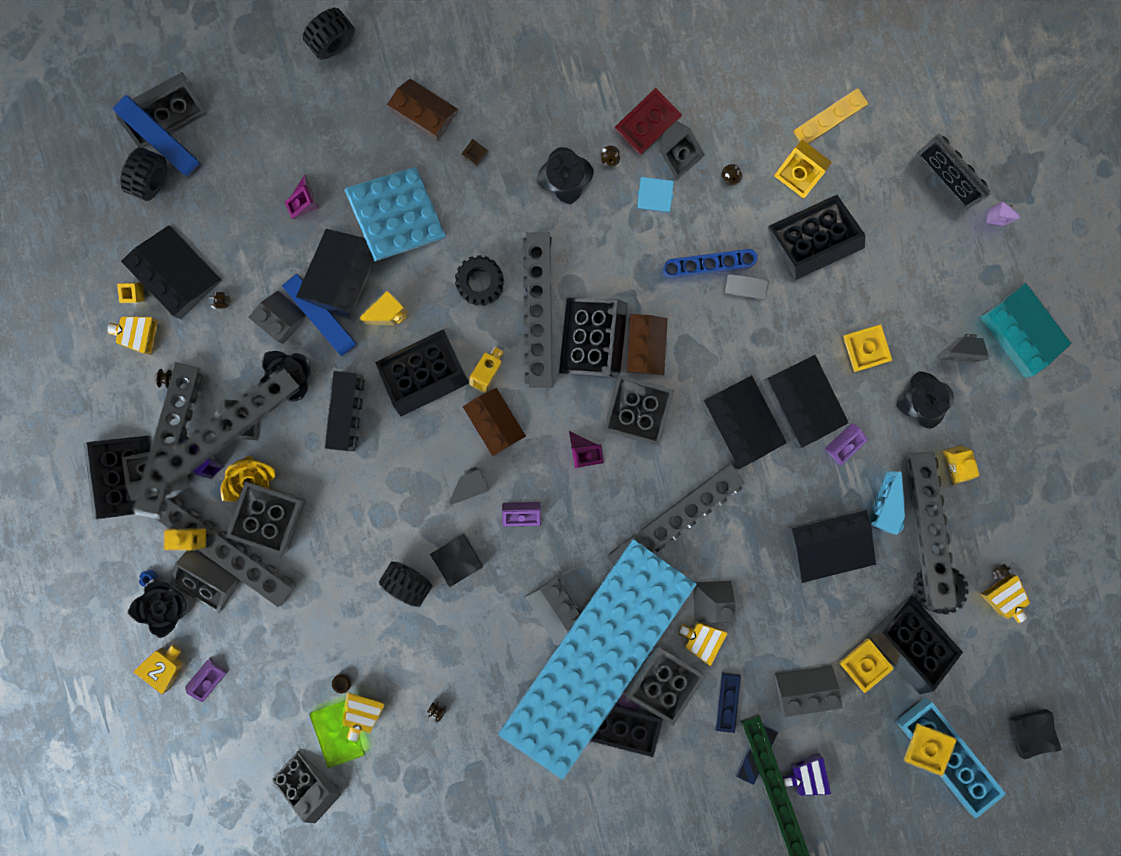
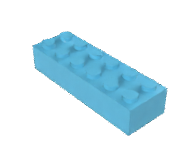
M923 698L895 721L910 740L917 723L957 739L944 774L940 778L974 818H978L1006 795L933 702Z

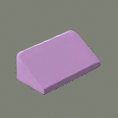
M1001 201L988 209L986 223L1006 226L1019 219L1020 215Z

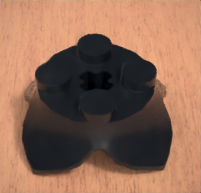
M559 147L551 152L548 161L540 168L537 183L542 189L553 191L561 202L571 205L580 197L583 185L592 180L594 169L586 159L577 156L573 150ZM564 169L570 171V173H568V177H564V175H560V173H562Z
M277 350L265 352L262 359L264 376L260 379V382H267L271 379L270 375L272 373L285 369L288 374L290 373V376L300 389L287 401L295 402L302 400L308 391V377L311 369L308 358L300 353L287 355ZM272 386L270 393L277 394L281 388L279 386Z
M919 371L912 376L910 388L899 396L896 407L904 415L917 418L918 423L922 427L932 429L941 423L945 413L951 408L954 394L946 383L940 382L930 373ZM927 395L932 399L930 404L925 402Z
M152 579L145 585L144 594L137 597L131 603L127 613L134 621L147 624L150 633L161 639L171 633L178 620L183 618L187 610V602L184 596L173 589L167 582ZM161 603L164 605L163 612L162 609L158 608V605Z

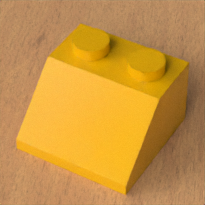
M801 139L774 176L802 198H805L826 172L832 161Z
M386 291L359 318L368 325H396L397 323L401 324L407 318L406 314L408 311Z

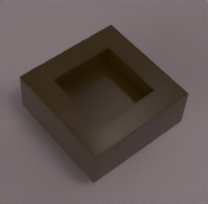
M472 139L461 155L477 167L488 153V150Z

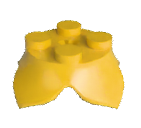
M252 456L235 461L225 470V478L220 488L222 501H237L240 498L245 482L270 488L269 481L275 478V469L266 463L255 460Z

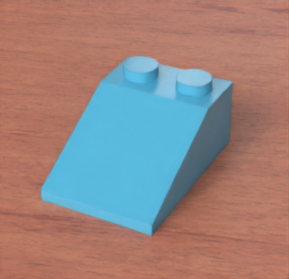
M887 471L869 514V520L872 527L886 533L898 535V532L902 531L905 524L903 521L905 513L902 473Z

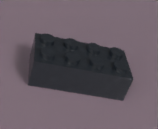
M333 371L324 449L355 451V448H358L359 437L356 435L357 429H360L361 426L359 410L363 408L361 392L365 390L366 380L360 374Z
M615 703L590 741L654 758L663 719L650 711L624 707Z

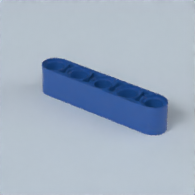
M125 94L112 108L116 114L186 177L201 164L195 156L128 95Z
M752 249L675 258L665 263L662 272L666 278L675 279L751 268L757 262L758 256ZM749 255L752 258V263L744 262L743 256ZM724 258H731L733 260V265H726L724 263ZM712 260L714 268H707L705 261ZM686 263H694L695 270L689 271L686 268ZM674 265L677 272L669 273L667 266Z
M296 273L282 287L341 356H344L357 345L356 342L330 311L296 298L303 279Z

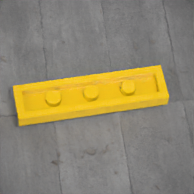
M857 88L796 128L793 132L799 141L802 139L809 144L866 107L869 103Z

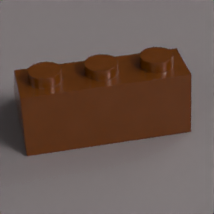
M412 79L407 80L398 87L387 104L392 113L437 141L458 111V108Z
M630 314L626 373L664 375L668 318Z
M497 388L462 406L492 456L526 437Z

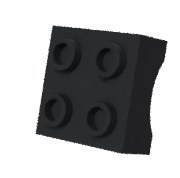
M465 534L430 554L449 588L483 568V564Z
M1044 709L1009 718L1019 757L1025 760L1039 754L1062 750L1055 731L1054 717L1051 711Z

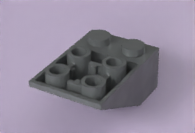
M299 751L292 756L272 779L273 783L304 823H316L341 796V793L334 784Z

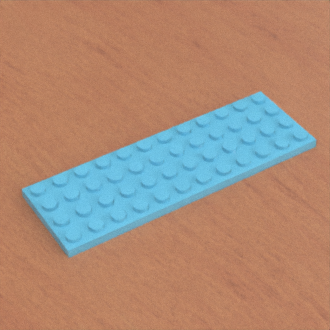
M632 539L500 729L498 735L563 780L697 584Z

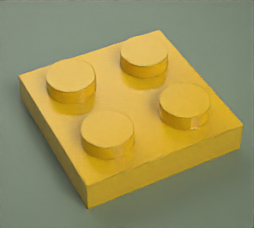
M881 324L843 336L854 372L893 361Z
M869 638L865 639L838 662L863 693L870 690L894 669Z
M917 723L904 761L943 776L957 739Z

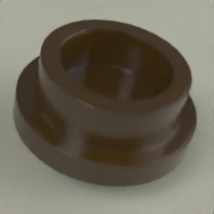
M1005 563L992 571L994 574L993 578L1003 580L1010 575L1009 570L1011 567H1007Z
M338 674L332 680L333 690L340 694L346 693L351 688V679L345 674Z

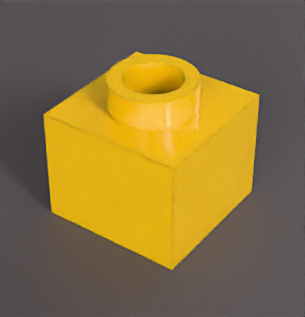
M141 282L117 284L119 303L145 301L144 287Z

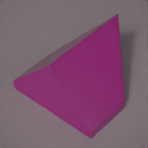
M305 174L292 195L285 201L291 219L319 209Z
M569 431L575 468L604 463L601 444L598 445Z

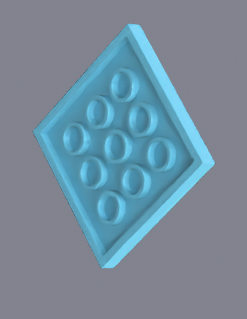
M416 167L345 189V193L375 261L442 240L446 237Z

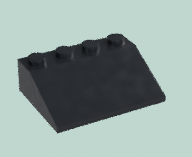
M940 133L917 152L919 157L966 209L971 208L990 195L988 184L975 174L974 168L966 164L960 152L954 150L950 146L949 140Z
M838 195L769 225V230L795 280L865 248V233Z
M170 225L135 247L121 260L128 270L170 314L179 319H182L222 281Z
M325 229L296 298L351 319L375 263L366 239Z
M567 298L559 366L560 374L617 379L618 374L620 375L628 303L618 299Z
M444 329L375 362L392 405L400 417L469 384Z
M816 355L764 379L797 448L811 444L849 423Z
M752 375L701 401L735 469H741L787 443Z
M147 436L84 443L93 520L135 514L133 509L136 500L131 501L125 482L122 458L149 452ZM155 496L149 497V499L155 500Z
M858 509L787 527L801 583L876 565L872 528L866 509Z
M910 595L881 621L868 636L919 695L934 692L963 653L913 595Z

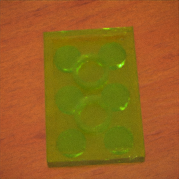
M345 700L309 713L327 768L365 755L360 737L358 742L347 739L350 727L342 724Z

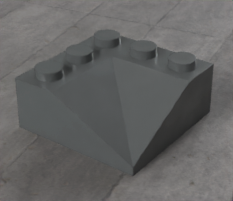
M618 374L602 431L659 446L674 390Z
M245 482L226 537L282 556L286 554L305 499Z
M657 647L642 663L623 693L627 698L674 725L702 683L705 675L685 660Z

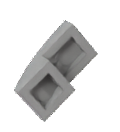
M727 274L725 293L739 297L745 296L765 300L768 281Z

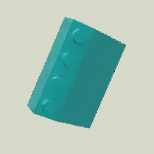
M1027 283L1021 285L979 316L1025 378L1035 376L1072 344Z

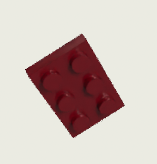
M655 88L614 129L641 156L670 126L682 117V114Z

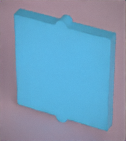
M641 177L640 187L637 191L639 195L637 209L670 212L671 201L674 198L672 194L674 181Z

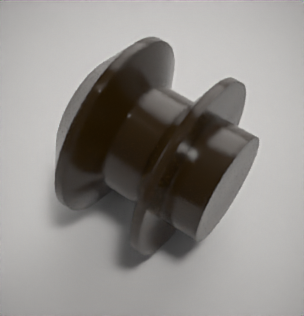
M609 145L602 149L601 161L603 165L614 167L620 162V152L617 147Z
M735 164L727 165L721 173L724 182L729 186L738 184L743 176L739 167Z
M214 292L213 296L209 297L214 300V303L210 305L213 309L223 310L230 306L226 303L225 299L229 298V296L225 295V292Z
M163 369L157 371L155 383L158 388H161L164 384L168 389L172 376L171 370H168L167 373H164Z
M439 701L436 704L432 702L427 710L429 714L427 718L433 716L435 723L439 722L446 713V706L439 707Z

